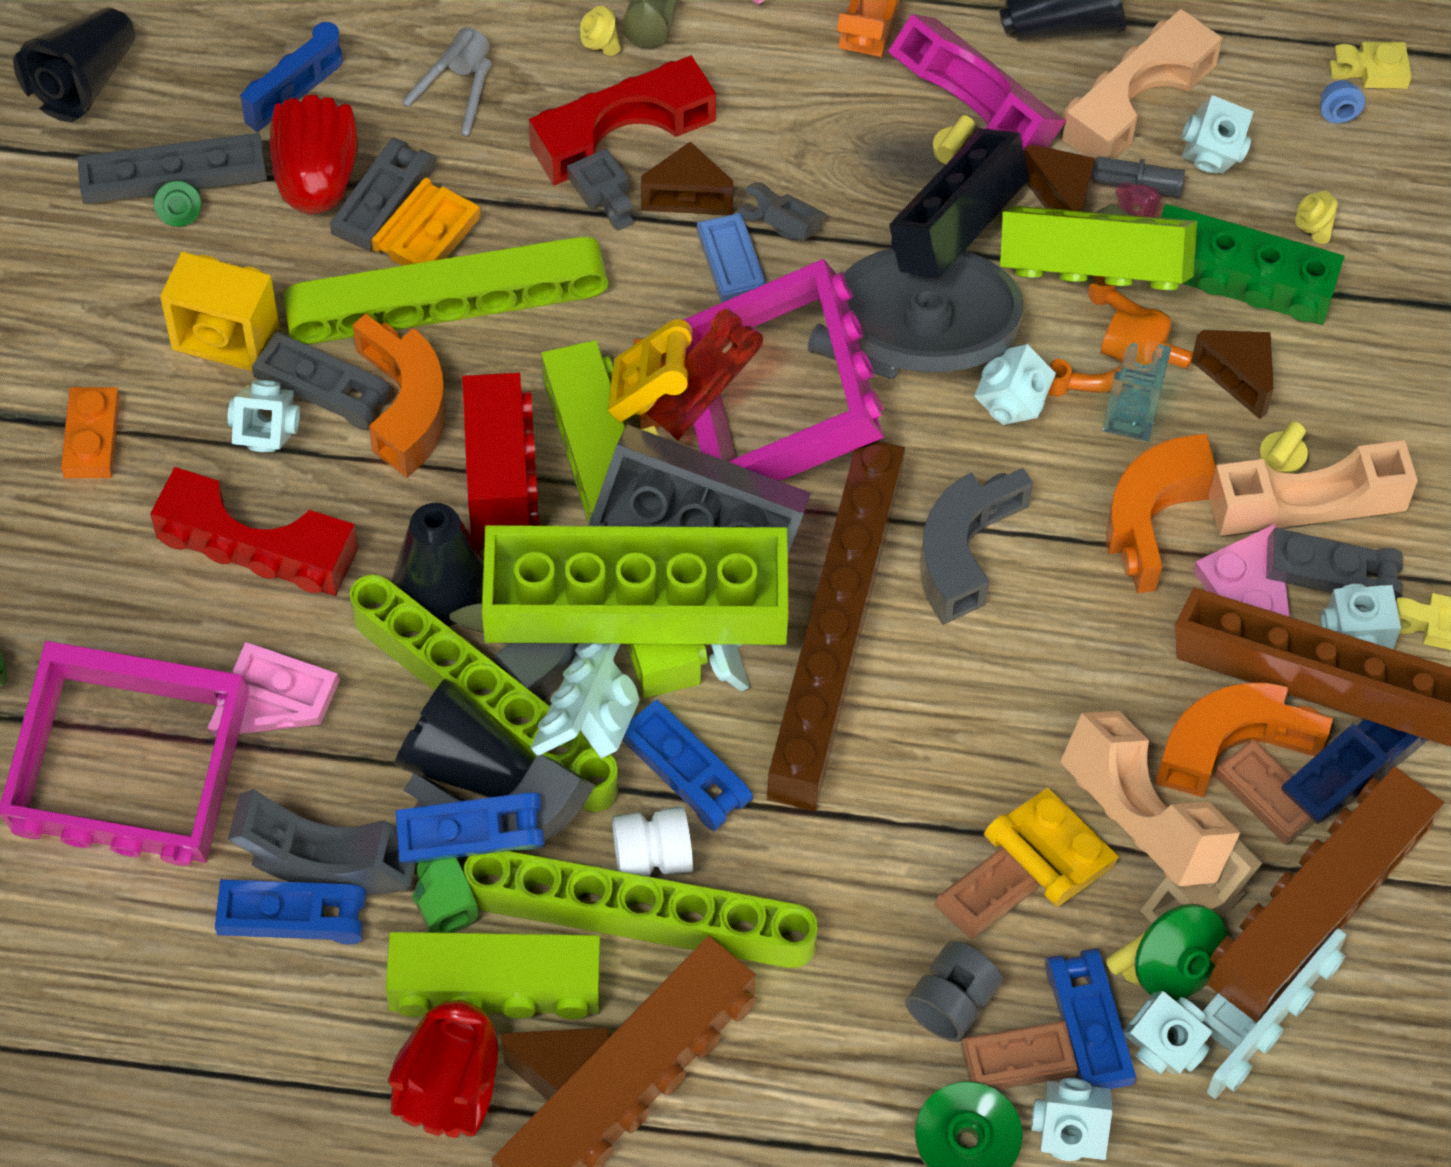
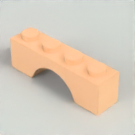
M1182 9L1176 12L1168 21L1161 20L1153 28L1149 38L1140 46L1133 45L1125 53L1121 63L1111 72L1108 70L1104 71L1084 97L1078 96L1069 103L1063 114V119L1066 122L1062 140L1084 156L1095 159L1099 156L1116 159L1133 142L1138 115L1133 109L1130 100L1138 93L1154 87H1174L1190 91L1216 67L1223 37Z
M1401 440L1358 446L1343 460L1329 467L1307 473L1290 474L1278 472L1270 468L1264 459L1216 465L1208 496L1219 536L1261 531L1273 524L1277 528L1407 511L1418 479L1406 441Z
M1120 711L1081 713L1060 763L1075 777L1076 783L1081 788L1087 790L1104 808L1107 816L1115 820L1134 839L1135 845L1146 852L1164 871L1167 879L1177 884V886L1217 883L1240 832L1210 801L1171 804L1167 807L1159 799L1153 789L1148 772L1147 753L1149 740Z

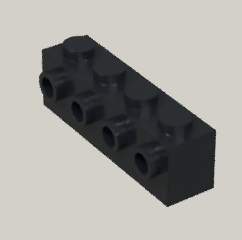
M980 128L893 219L889 227L892 236L891 244L896 254L899 272L917 274L924 278H940L1029 181L1020 133Z

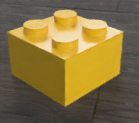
M181 251L160 295L172 350L253 372L252 365L274 333L280 331L271 275L265 274L254 267H239L220 262L209 255L198 256Z

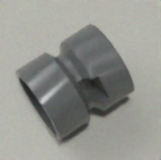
M949 941L930 965L932 975H924L905 999V1004L910 1014L928 1031L945 1040L958 1042L977 1019L978 1011L976 1008L986 1006L1001 986L1002 976L995 965L976 949L958 941Z

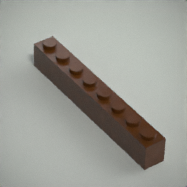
M874 441L854 450L768 772L767 801L812 811L817 809L902 478L905 447Z

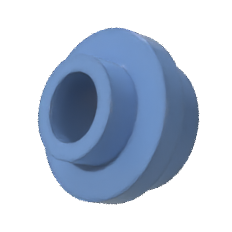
M1335 81L1323 90L1319 105L1320 111L1329 122H1348L1362 112L1365 106L1364 94L1358 86L1350 81Z

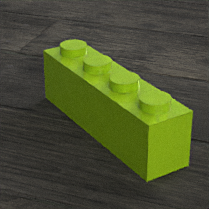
M1015 206L1003 211L1000 267L1015 268V275L1021 277L1043 276V271L1059 272V279L1065 281H1087L1088 275L1105 277L1104 283L1109 285H1132L1133 279L1150 281V288L1175 290L1178 289L1179 283L1182 284L1194 277L1197 221Z
M389 932L386 995L389 1011H398L399 1014L407 1017H422L432 1007L444 1001L464 1000L478 1006L485 1013H503L505 1016L515 1019L530 1018L535 1013L556 1014L560 1018L569 1020L582 1019L588 1014H599L600 935Z

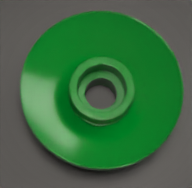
M1200 904L1180 905L1157 918L1145 932L1136 952L1135 972L1142 988L1150 995L1153 992L1164 991L1173 1000L1177 1001L1180 997L1187 998L1205 987L1215 967L1210 962V958L1220 943L1227 937V931L1222 919L1213 910Z
M957 1082L940 1088L925 1101L916 1120V1147L927 1167H1012L1019 1156L1022 1146V1125L1012 1103L996 1089L977 1082ZM961 1133H970L976 1138L977 1144L971 1148L963 1147L959 1144L957 1137Z

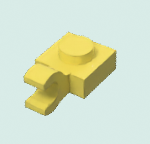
M1362 42L1359 51L1355 46L1349 44L1335 46L1336 60H1330L1329 62L1331 78L1339 80L1354 77L1362 78L1364 88H1408L1412 76L1405 42Z
M1432 593L1427 604H1422L1408 598L1396 599L1401 624L1399 634L1423 631L1422 644L1451 650V597Z

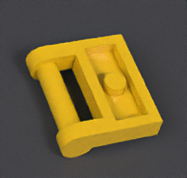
M674 319L667 322L614 358L608 411L619 423L634 414L641 415L645 413L665 393L678 395L686 390L688 372L684 365L686 348L692 341V327L685 320ZM666 352L665 365L661 367L662 354Z
M1048 787L1008 815L1002 814L996 818L984 832V836L995 847L1001 845L1046 890L1044 896L1055 907H1059L1113 869L1119 858ZM1018 833H1020L1062 876H1060Z

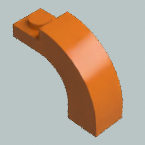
M851 0L847 11L839 15L836 31L841 32L838 48L882 57L890 42L901 0Z
M365 313L353 324L356 352L388 375L400 387L399 395L394 403L369 425L372 452L404 477L408 478L429 458L436 448L444 429L446 403L442 369L435 351L415 328H412L400 338L387 323L379 324Z
M1207 434L1178 437L1153 446L1138 456L1127 467L1116 486L1106 530L1108 554L1122 552L1124 572L1126 576L1133 575L1137 593L1156 591L1162 570V563L1151 520L1156 514L1171 505L1209 500L1208 495L1216 467Z
M1243 683L1221 688L1192 704L1176 722L1166 743L1155 784L1204 798L1213 766L1218 758L1228 749L1239 744L1248 743L1252 739L1256 742L1273 744L1315 757L1325 747L1333 718L1321 715L1310 707H1293L1284 704L1288 691L1286 686L1270 683Z

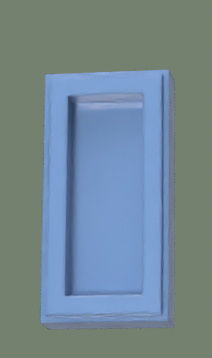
M741 213L697 222V234L721 303L766 284Z

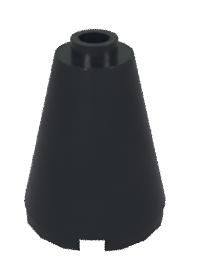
M1005 0L1006 7L999 9L1005 34L1014 33L1017 41L1117 34L1126 29L1121 0Z
M106 7L26 41L13 59L15 75L21 89L27 97L34 93L44 103L39 109L46 115L59 121L73 122L88 112L135 40L133 24L125 13Z
M429 503L421 506L413 513L392 576V583L447 626L458 624L450 620V613L466 606L480 604L483 597L484 557L453 508L442 503Z
M444 679L421 711L420 715L422 716L414 730L411 729L394 764L405 771L491 798L511 794L519 786L535 758L456 683Z

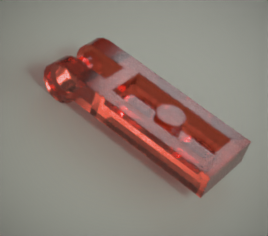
M723 309L719 311L712 320L710 331L685 358L684 367L688 372L686 390L678 395L665 393L645 413L679 441L759 351L763 343L762 334L750 325L743 326L741 317L732 310ZM732 341L731 348L726 353H723L724 348Z

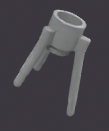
M472 28L459 30L442 57L404 98L403 105L410 106L447 66L459 75H468L470 72H475L461 131L463 136H469L485 75L492 65L491 61L485 57L490 49L487 38Z

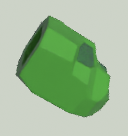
M448 858L418 862L416 870L419 881L412 897L428 932L455 933L469 927L479 917L478 907L457 859Z

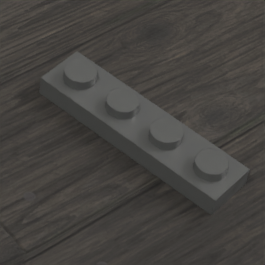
M260 133L77 156L83 204L156 195L158 189L163 184L172 180L188 182L195 189L267 180Z

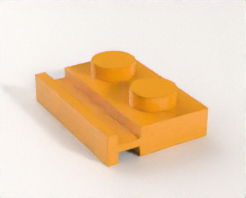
M425 177L372 238L373 250L377 253L382 251L388 254L390 260L401 266L446 259L481 218L480 206L443 186L438 188L432 185L431 180Z

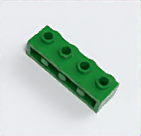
M1165 204L1160 218L1197 221L1194 277L1182 284L1201 289L1211 295H1221L1242 301L1255 308H1266L1283 313L1299 321L1324 324L1345 255Z

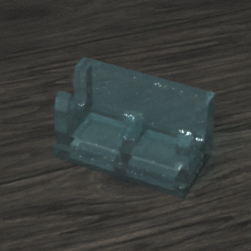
M1137 343L1131 344L1126 349L1121 371H1115L1103 431L1149 442L1172 347L1158 344L1152 355V363L1148 365H1141L1135 360L1138 352Z

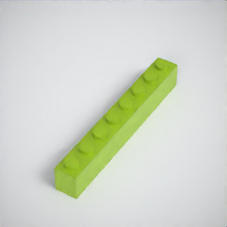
M596 340L541 352L542 379L588 525L616 445L625 429L624 423L628 422V419L619 423L608 411L613 365L609 356H601ZM626 644L643 699L701 685V665L708 663L704 644Z

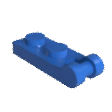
M331 22L317 24L312 31L313 38L294 53L285 55L276 67L262 78L252 81L245 91L240 94L244 120L248 126L259 132L272 121L273 110L276 104H282L284 100L290 98H297L299 100L342 65L343 58L339 46V29L335 24Z
M658 699L631 719L622 741L696 812L698 818L708 829L716 831L727 821L726 815L734 808L742 809L752 801L753 796L747 785ZM712 784H716L722 790V793L714 799L705 792Z
M521 793L396 810L399 862L409 864L510 850L542 848L545 846L544 830L538 829L537 812L542 810L540 793ZM516 814L518 831L504 832L503 815Z
M220 879L215 930L217 935L327 939L341 944H356L362 940L363 923L359 921V911L365 908L367 891L363 887L353 884ZM324 906H336L339 908L338 917H324Z
M1098 948L1081 950L1080 956L1064 959L1062 955L1046 957L1045 969L1050 987L1053 989L1061 1021L1066 1022L1078 1069V1079L1088 1082L1093 1087L1109 1089L1134 1085L1136 1074ZM1084 977L1088 981L1087 985L1072 987L1070 979Z

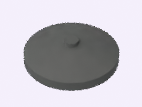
M893 248L862 258L844 273L846 284L853 293V298L848 300L849 308L858 317L863 330V337L858 339L860 349L864 350L871 359L889 366L919 372H949L968 369L984 364L1005 352L1014 343L1021 329L1023 299L1015 281L1007 272L993 262L967 251H964L940 278H924L917 274L899 272Z

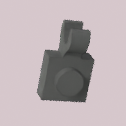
M607 148L567 165L568 179L589 208L602 203L610 223L617 231L633 224V219L627 212L632 209V204L625 192L629 191V178Z
M754 182L746 187L745 191L757 198L758 208L749 203L739 207L738 213H741L743 218L754 221L764 217L763 221L776 227L778 234L791 240L803 241L821 230L826 213L789 194L781 197L760 182Z

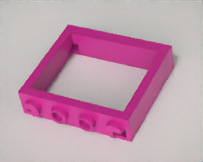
M821 259L683 319L692 327V341L686 348L684 367L688 372L686 392L700 452L781 481L884 438L879 421V416H882L880 411L884 409L880 398L874 390H871L869 378L874 377L873 367L865 351L860 349L858 339L863 337V330L858 317L853 311H850L848 300L853 298V293L846 284L844 273H836L825 259ZM820 299L849 411L736 458L709 346Z
M45 641L0 802L1 818L11 828L10 832L23 838L40 839L41 834L58 836L61 842L78 848H90L92 842L108 845L114 853L128 857H140L142 851L159 854L161 860L178 866H189L191 860L207 863L249 696V689L243 675ZM64 679L224 707L191 837L30 808Z

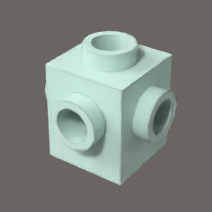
M1211 95L1196 110L1195 115H1190L1184 126L1181 140L1186 141L1182 158L1194 162L1196 168L1207 173L1223 174L1236 162L1241 163L1251 143V138L1246 136L1253 111Z
M1028 344L1008 348L1001 355L990 360L984 367L982 378L974 397L1002 425L1038 418L1045 405L1046 396L1056 373Z
M255 380L251 382V386L246 385L234 398H231L228 408V426L233 427L232 444L246 445L249 450L257 452H273L276 449H280L291 437V434L297 433L299 427L300 407L299 405H293L294 390L280 389L281 384L279 382ZM261 409L272 410V418L265 417Z
M1349 584L1342 588L1333 589L1328 607L1321 610V627L1393 649L1401 630L1393 586L1366 587L1363 584Z
M1164 991L1153 992L1125 1027L1123 1033L1128 1040L1139 1048L1135 1056L1152 1071L1161 1075L1164 1070L1170 1074H1180L1184 1068L1189 1072L1193 1071L1210 1049L1204 1042L1212 1034V1031L1202 1023L1206 1015L1194 1004L1183 997H1180L1176 1002ZM1170 1028L1174 1033V1040L1172 1043H1170L1167 1038V1033Z
M1065 1078L1060 1080V1082L1047 1081L1044 1100L1034 1099L1031 1131L1040 1132L1041 1152L1050 1153L1053 1157L1065 1161H1075L1081 1157L1105 1160L1112 1117L1111 1089L1093 1087L1088 1082L1076 1078Z

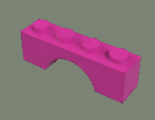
M911 14L888 50L891 55L916 75L944 88L969 105L985 121L986 129L1020 133L1023 151L1025 147L1031 144L1048 148L1066 122L1065 119L936 18Z

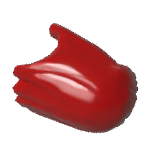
M316 94L305 95L301 102L297 98H290L284 100L282 104H276L272 115L269 142L273 175L282 200L293 209L309 215L334 208L342 200L358 153V136L352 107L345 103L337 106L333 98L324 97L320 99Z
M464 1000L444 1001L426 1012L398 1052L388 1077V1083L392 1087L391 1114L393 1116L400 1117L402 1122L415 1128L422 1124L426 1133L438 1137L443 1133L451 1138H457L461 1132L467 1137H473L477 1134L492 1099L498 1064L497 1033L488 1015L481 1008Z

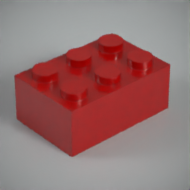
M520 372L462 376L471 538L479 550H484L485 525L539 526L531 391H522Z

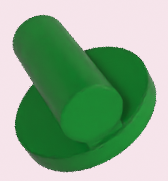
M172 180L163 184L158 189L156 195H153L156 214L164 223L174 227L186 226L193 222L202 207L199 188L195 189L194 186L182 180Z

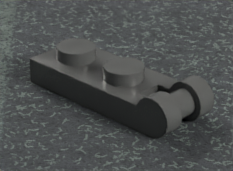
M393 137L330 222L331 234L371 252L373 250L372 238L425 177L428 178L431 175L435 166L436 156L422 149L415 152L408 148V143ZM401 165H403V166H405V167H407V168L404 170V169H401V168H399V167H400Z
M279 332L274 333L252 365L255 378L279 382L281 384L280 389L294 390L295 396L345 417L351 425L363 430L368 429L376 416L374 410L377 405H383L392 393L391 386L382 378ZM352 389L362 393L358 400L348 396Z
M1274 528L1268 536L1266 579L1330 593L1333 592V589L1342 588L1349 584H1363L1366 587L1392 585L1395 600L1402 598V582L1398 580V573L1403 569V554L1395 548L1375 550L1280 528ZM1366 571L1378 573V579L1366 577Z

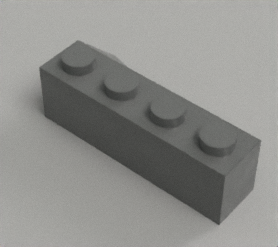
M627 424L616 445L588 526L787 528L789 554L810 492Z

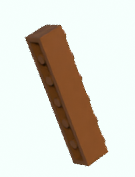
M1193 587L1175 623L1177 659L1251 683H1270L1288 687V695L1451 747V667Z
M1394 766L1381 781L1373 777L1365 785L1357 797L1356 801L1360 803L1353 812L1348 808H1344L1328 829L1331 836L1325 843L1316 839L1299 861V864L1303 867L1295 875L1289 871L1284 873L1270 892V896L1273 898L1266 907L1259 903L1256 904L1241 923L1240 929L1243 932L1239 937L1234 940L1227 936L1212 954L1210 962L1215 967L1207 985L1256 1023H1258L1337 928L1341 930L1432 828L1445 802Z
M708 935L491 1159L492 1167H602L613 1153L614 1146L612 1144L625 1130L628 1133L636 1131L650 1113L648 1106L661 1093L667 1096L679 1086L686 1075L685 1067L696 1056L702 1059L715 1048L721 1038L720 1031L731 1019L738 1022L751 1010L756 1001L754 996L756 974Z

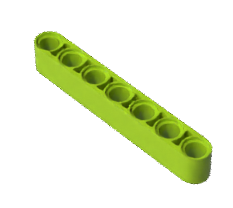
M586 236L293 284L284 291L283 303L290 338L303 344H316L354 337L353 324L365 313L379 324L387 323L394 330H401L588 299L603 293L608 288L609 281L599 242L594 238Z
M371 574L362 576L354 582L349 596L354 624L361 634L433 691L437 689L444 679L456 683L524 749L536 758L531 745L539 731L538 724L546 716L550 708L549 705L388 579L380 575ZM372 603L382 604V606L375 609L365 608V606ZM409 631L419 633L410 638L400 636ZM443 660L455 661L454 664L446 667L437 665V663ZM482 688L490 689L493 691L490 694L484 696L476 695L473 693L476 690ZM519 717L531 720L523 725L510 723L511 720ZM581 730L574 739L557 746L568 750L564 754L553 755L548 752L542 754L556 760L585 779L593 776L606 779L605 782L594 787L583 805V809L590 812H600L611 807L616 801L618 795V767L616 760L611 754L600 758Z
M511 851L471 855L467 858L464 865V875L469 883L477 907L485 912L689 950H695L709 935L738 959L786 968H799L806 965L813 958L816 951L818 930L816 917L807 907L799 904ZM485 875H495L500 878V880L491 885H483L477 882L480 877ZM536 884H544L551 888L543 894H533L527 891ZM587 893H594L601 897L598 902L593 904H585L578 900L580 896ZM635 903H646L652 909L645 913H635L629 907ZM687 912H695L703 918L698 922L688 923L679 917ZM738 921H745L753 925L754 928L748 932H738L730 926ZM787 931H798L805 938L798 942H791L785 940L781 935Z

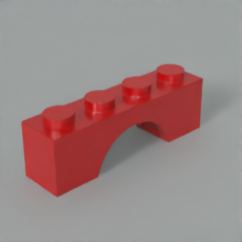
M692 55L677 61H669L657 69L636 77H628L616 85L596 93H587L578 100L555 109H546L537 116L529 118L530 147L553 186L569 180L567 165L595 154L600 141L608 133L619 127L630 124H648L659 127L674 137H678L715 122L716 92Z
M175 466L150 513L156 539H159L168 547L177 550L184 548L205 554L209 559L220 564H229L231 562L249 568L253 573L263 578L273 579L277 577L290 581L309 593H319L321 591L336 596L358 551L355 524L313 510H308L296 521L279 528L257 529L243 525L233 519L225 510L219 480Z

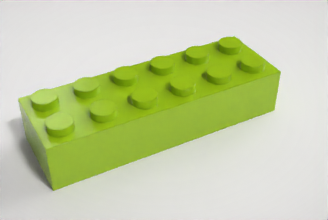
M485 525L482 597L485 643L786 645L788 628L787 528Z

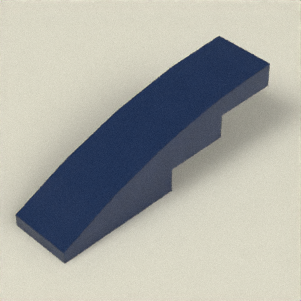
M1364 719L1357 726L1354 723L1351 724L1284 783L1281 790L1312 820L1319 824L1358 797L1362 789L1373 777L1379 780L1382 779L1394 766L1397 767L1427 742L1428 739Z

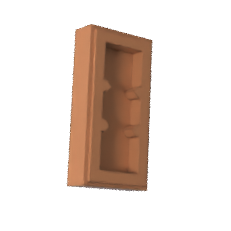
M1254 739L1250 740L1216 768L1214 776L1285 845L1315 822L1281 790L1282 785L1292 776Z
M1002 847L939 894L934 906L972 940L1036 891L1040 884Z
M1065 1021L962 1038L961 1048L970 1082L985 1084L1000 1090L1074 1077L1077 1074L1078 1069Z

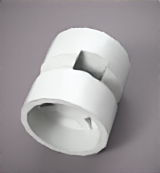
M684 806L660 809L659 812L654 813L652 820L648 822L641 812L612 816V830L618 871L650 877L653 867H658L663 874L669 875L693 872L691 841Z

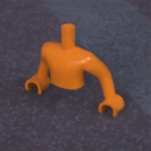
M1095 276L1094 280L1097 284L1091 283L1088 287L1090 300L1097 305L1109 304L1117 310L1105 333L1100 353L1116 359L1122 365L1101 374H1085L1072 372L1068 362L1063 359H1055L1051 362L1050 368L1056 373L1055 376L1059 378L1054 377L1048 394L1056 397L1062 396L1069 389L1095 393L1115 391L1144 380L1158 360L1187 370L1191 363L1193 352L1167 343L1171 329V319L1161 310L1143 307L1116 291L1115 285L1105 284V277Z

